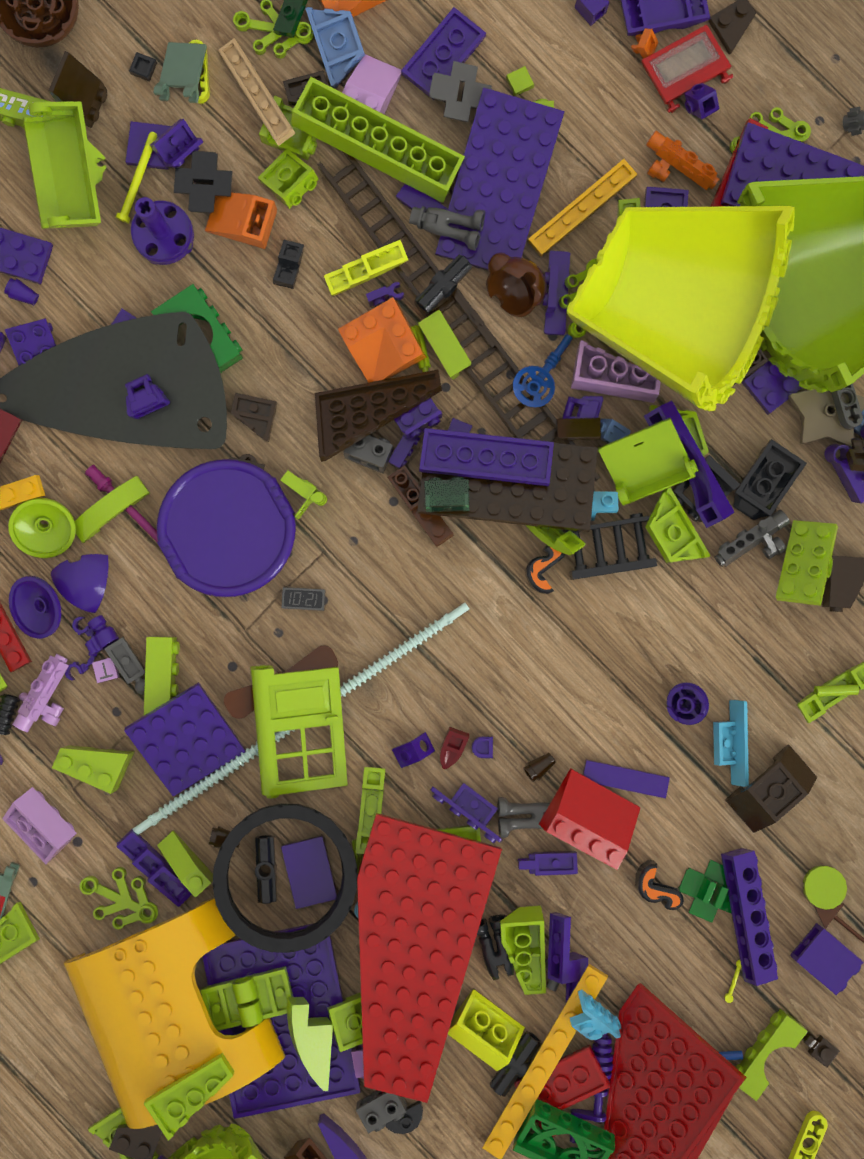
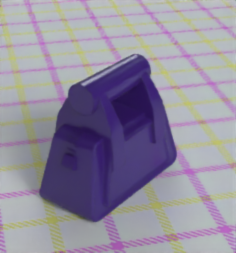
M149 374L125 384L128 396H126V406L129 417L138 419L170 404L164 392L156 384L152 383ZM143 385L145 386V388L139 391L135 390L136 388H139Z
M583 396L582 399L568 397L562 419L598 418L603 397ZM574 406L579 407L576 417L572 416Z

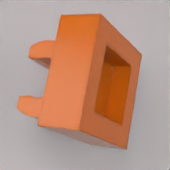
M645 28L643 34L635 36L638 45L631 46L633 52L636 54L640 53L642 59L652 55L658 45L653 29Z

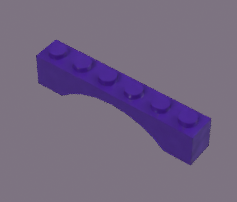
M671 400L644 415L649 426L671 418L689 459L695 460L698 472H695L696 477L689 479L694 494L696 511L705 527L708 528L735 513L673 401Z

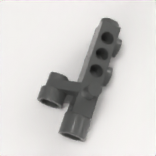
M778 510L765 520H761L758 525L749 531L746 529L741 531L736 536V540L731 543L727 541L719 547L718 554L714 557L716 562L721 567H726L761 542L764 545L762 552L766 558L771 559L775 555H781L787 550L786 545L779 537L773 539L772 535L790 523L789 518L782 510Z

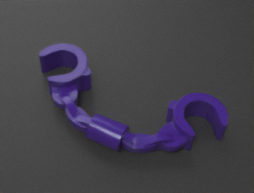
M85 617L75 618L72 623L74 631L78 635L85 633L92 638L94 631L89 626H86L83 630L78 627L79 621ZM89 652L88 656L90 658L87 664L80 665L79 662L70 664L65 672L66 678L71 681L75 680L70 672L73 667L77 668L80 674H84L94 662L97 654L92 656Z

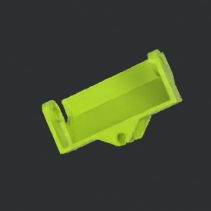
M33 102L28 104L31 116H43L23 118L41 228L98 226L101 223L95 185L102 181L103 172L107 166H97V163L105 160V157L87 139L82 102Z

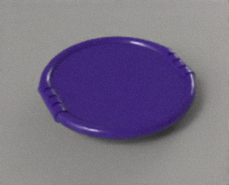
M222 459L209 461L184 473L166 493L157 518V544L176 578L190 588L215 597L241 596L258 590L269 583L286 564L295 540V512L276 478L265 470L239 460Z

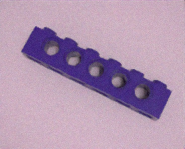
M740 848L722 853V863L726 885L729 889L728 896L744 981L759 986L777 980V964L773 953L774 946L770 936V924L766 915V902L762 893V880L759 876L758 859L755 851Z

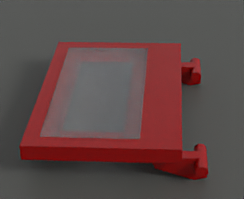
M707 24L641 61L665 105L667 104L668 113H673L680 107V104L677 103L675 105L673 100L684 95L694 85L706 83L718 75L722 78L720 80L722 84H726L733 78V74L728 75L726 72L732 66Z

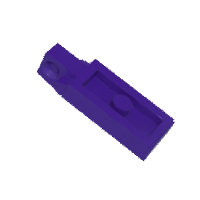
M577 852L530 853L529 858H518L519 870L529 869V874H535V876L578 874Z

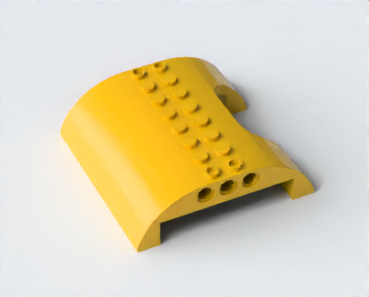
M215 897L200 903L192 910L86 955L82 953L63 962L126 1124L130 1129H141L157 1125L144 1105L145 1100L223 1053L233 1068L234 1075L204 1105L246 1086L271 1070L285 1058L284 1051L270 1018L263 1019L261 1023L255 1026L247 1027L244 1032L237 1035H224L220 1033L211 1021L196 984L194 974L196 964L207 952L222 945L236 935L224 922L216 906Z

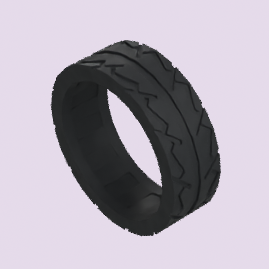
M276 804L263 807L246 816L238 823L220 847L213 870V892L216 906L227 926L237 937L251 946L277 953H290L311 948L329 937L342 924L351 909L357 891L358 875L354 851L345 834L337 825L316 809L300 804ZM276 819H298L320 828L331 838L337 847L341 859L342 879L335 902L329 911L316 923L293 932H274L250 922L234 903L229 889L228 871L230 859L236 846L252 829Z

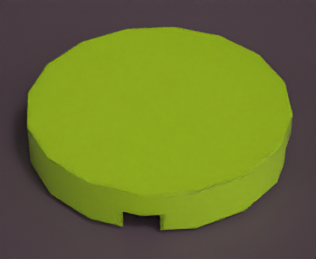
M822 865L815 866L804 876L803 893L807 900L815 907L825 910L834 909L845 899L847 893L846 880L842 873L835 868Z

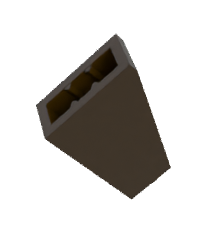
M832 556V572L826 580L822 607H830V612H843V608L852 607L864 584V558Z

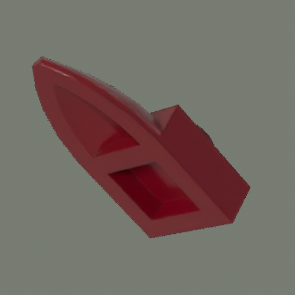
M449 727L440 752V762L443 769L451 767L459 760L468 742L469 733Z

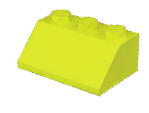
M473 989L454 1014L448 1035L493 1069L499 1071L510 1063L525 1027Z

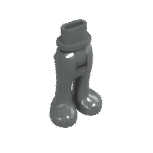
M422 206V208L413 207L409 224L417 225L418 229H424L435 235L466 243L468 249L476 251L481 237L480 232H482L484 226L485 210H476L473 215L468 216L441 208L428 207L426 209L425 206ZM448 224H457L467 228H471L476 231L457 229L450 227Z
M498 797V816L532 815L530 818H498L499 837L506 838L510 831L516 829H543L539 822L550 803H510L506 798Z

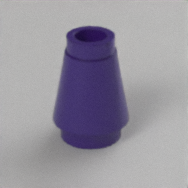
M11 278L4 290L8 298L33 306L39 298V294L35 293V291L18 279L14 280Z

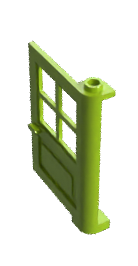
M271 665L251 666L250 674L252 677L262 795L268 799H273L282 794L348 786L339 667L274 674V668ZM330 725L331 747L306 750L305 728ZM300 729L302 751L276 754L275 732ZM332 752L334 774L309 777L307 755ZM302 756L304 778L279 781L277 759Z

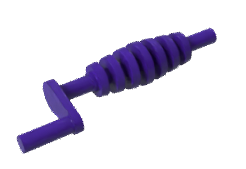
M607 1033L602 1035L600 1039L594 1040L595 1043L592 1045V1050L609 1080L613 1070V1055L611 1054L612 1046L610 1045L612 1037ZM606 1089L594 1095L593 1111L571 1109L570 1114L585 1120L605 1122L606 1114L602 1112L603 1097L608 1095L609 1090ZM570 1135V1142L576 1143L574 1138Z

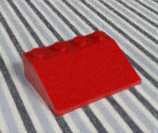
M570 768L539 825L547 833L618 870L628 852L641 807Z

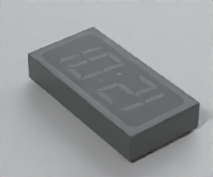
M283 587L282 608L324 611L326 590Z

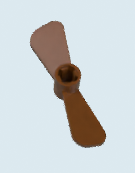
M322 645L287 671H279L275 674L338 667V660L329 646ZM252 685L230 691L225 695L224 704L232 717L242 719L254 711Z

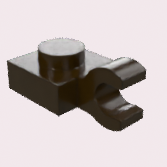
M852 438V446H848L850 449L846 453L850 470L864 471L861 439Z
M806 1033L802 1039L810 1047L808 1053L826 1068H828L840 1052L837 1047L821 1035L816 1040L809 1033Z

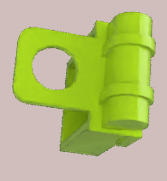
M289 470L281 478L283 483L306 499L305 503L296 513V519L301 518L311 503L314 502L319 506L327 503V496L308 480L298 478Z

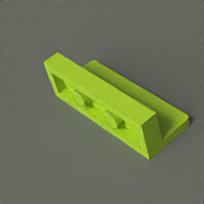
M437 310L418 323L450 378L454 380L460 376L459 372L471 366L470 359L440 310Z

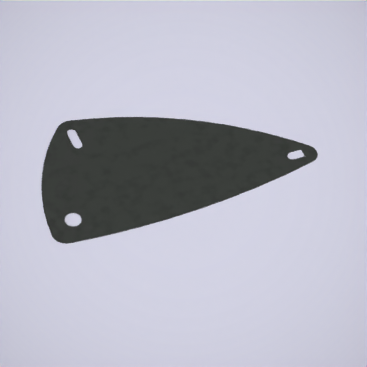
M187 312L136 318L84 333L38 354L0 378V394L7 396L6 402H0V408L24 421L94 438L173 448L218 449L226 440L227 408L220 370L203 331L193 316ZM180 323L187 325L185 344L183 346L177 344ZM149 374L152 383L156 384L164 392L170 404L141 418L134 419L127 415L126 396H128L125 384ZM143 385L139 388H136L135 390L139 391L145 388V386ZM202 417H207L212 422V427L207 432H202L198 429L197 423Z

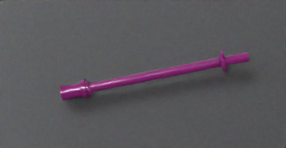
M95 465L90 466L85 471V475L97 485V489L100 492L110 493L115 489L112 486V479L106 477ZM132 505L126 508L125 511L158 542L157 530Z

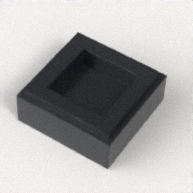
M136 52L129 72L131 75L150 82L157 61L154 58Z

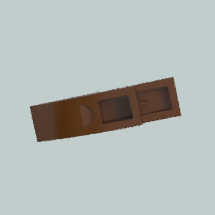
M405 465L387 477L436 547L454 536L441 516L417 512L420 486Z

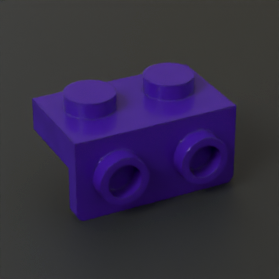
M179 119L151 143L150 146L165 167L177 168L185 162L184 159L188 155H192V152L200 149L199 145L203 143L202 138L195 137L184 119Z

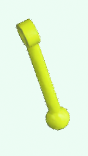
M740 960L736 961L737 968L729 992L724 996L727 1003L733 1002L732 994L742 968Z

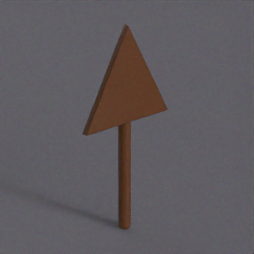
M843 903L834 909L826 910L814 906L824 929L835 919L864 943V938L837 916V913L844 905Z

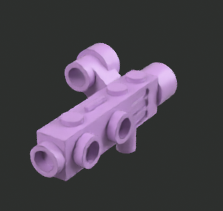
M56 654L55 657L50 655L49 659L43 663L42 671L38 678L32 682L29 693L23 692L19 695V699L23 703L18 710L19 714L14 720L13 726L28 732L40 715H42L41 719L46 723L57 726L60 721L59 716L64 708L56 703H52L51 706L47 703L69 667L66 664L68 659Z

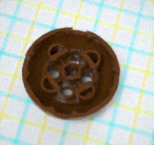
M0 0V27L10 38L22 45L35 48L49 47L62 41L72 31L78 17L79 1L51 0V4H48V0Z

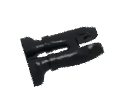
M503 914L489 917L497 952L494 950L485 918L481 919L477 933L487 971L493 980L499 979V971L496 966L504 964L508 977L514 975L513 963L511 964L501 942L500 921L507 916Z

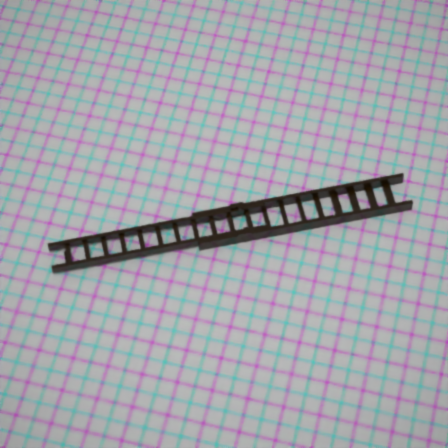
M344 153L351 165L343 168L334 177L330 175L321 162L318 163V169L378 248L396 242L406 236L414 246L406 253L407 258L410 259L416 253H419L426 262L425 265L408 277L399 266L394 268L415 298H417L420 293L411 282L429 269L434 274L439 269L354 157ZM356 170L364 181L345 194L337 183ZM366 187H369L376 198L357 211L350 199ZM381 203L389 214L372 227H369L362 216ZM391 220H394L401 231L382 244L375 235V232ZM458 288L450 295V299L435 310L430 311L429 314L424 312L414 300L415 306L424 318L437 310L443 313L456 303L464 314L449 325L452 331L467 320L477 330L460 343L462 348H466L480 336L490 347L471 361V366L464 369V371L514 438L523 439L524 435L546 419L549 420L554 429L539 439V441L551 442L558 437L557 419L546 405L539 407L542 412L517 430L509 419L527 406L519 403L505 414L496 403L513 390V383L494 397L484 387L485 384L508 367L515 376L520 370ZM497 351L505 363L480 381L472 371V368ZM522 375V377L520 378L519 383L523 382V379L525 378L524 375ZM530 395L527 398L533 400L534 396ZM564 440L566 444L576 445L573 440ZM597 472L595 473V481L600 478Z

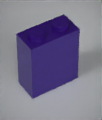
M818 923L814 925L790 954L798 964L835 995L846 988L847 982L860 971L861 965L864 963Z

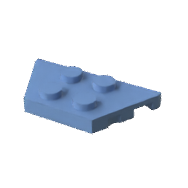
M307 7L305 9L331 87L336 88L365 56L351 11H334L333 9L314 10L312 7Z

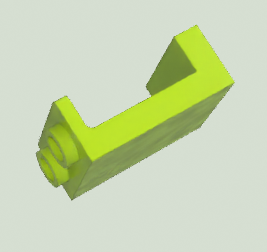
M274 96V100L291 125L294 108L285 105L282 98ZM263 123L259 132L262 143L282 151L288 149L297 157L305 160L309 159L310 154L313 155L315 153L317 138L292 126L296 134L278 146Z

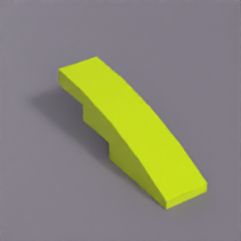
M398 240L364 254L360 259L342 266L343 268L323 276L333 297L382 275L409 260L401 240Z

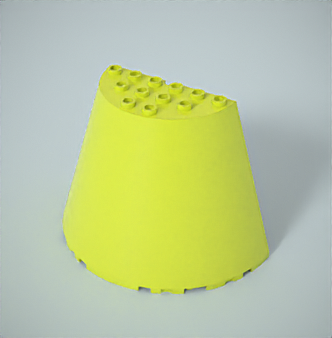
M626 207L622 215L617 218L616 226L612 233L608 234L603 249L599 250L596 258L597 265L593 264L588 269L586 279L583 284L579 285L574 300L569 303L567 314L575 324L698 408L714 411L716 410V404H724L729 396L733 395L736 390L732 388L734 383L741 384L763 342L764 337H761L760 334L762 330L764 331V326L769 327L773 311L779 299L774 297L778 296L780 288L777 287L779 278L785 277L789 261L788 256L792 240H788L787 236L790 231L793 232L795 207Z

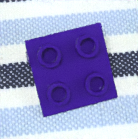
M46 318L4 329L19 366L38 354L56 346L51 333L53 327L51 323L47 322Z

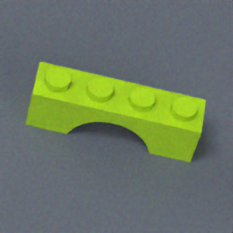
M781 1008L772 1015L766 1029L758 1034L755 1044L746 1050L741 1063L735 1066L747 1077L740 1086V1089L755 1101L759 1099L769 1085L764 1073L765 1061L769 1054L781 1047L795 1049L808 1032L800 1022Z

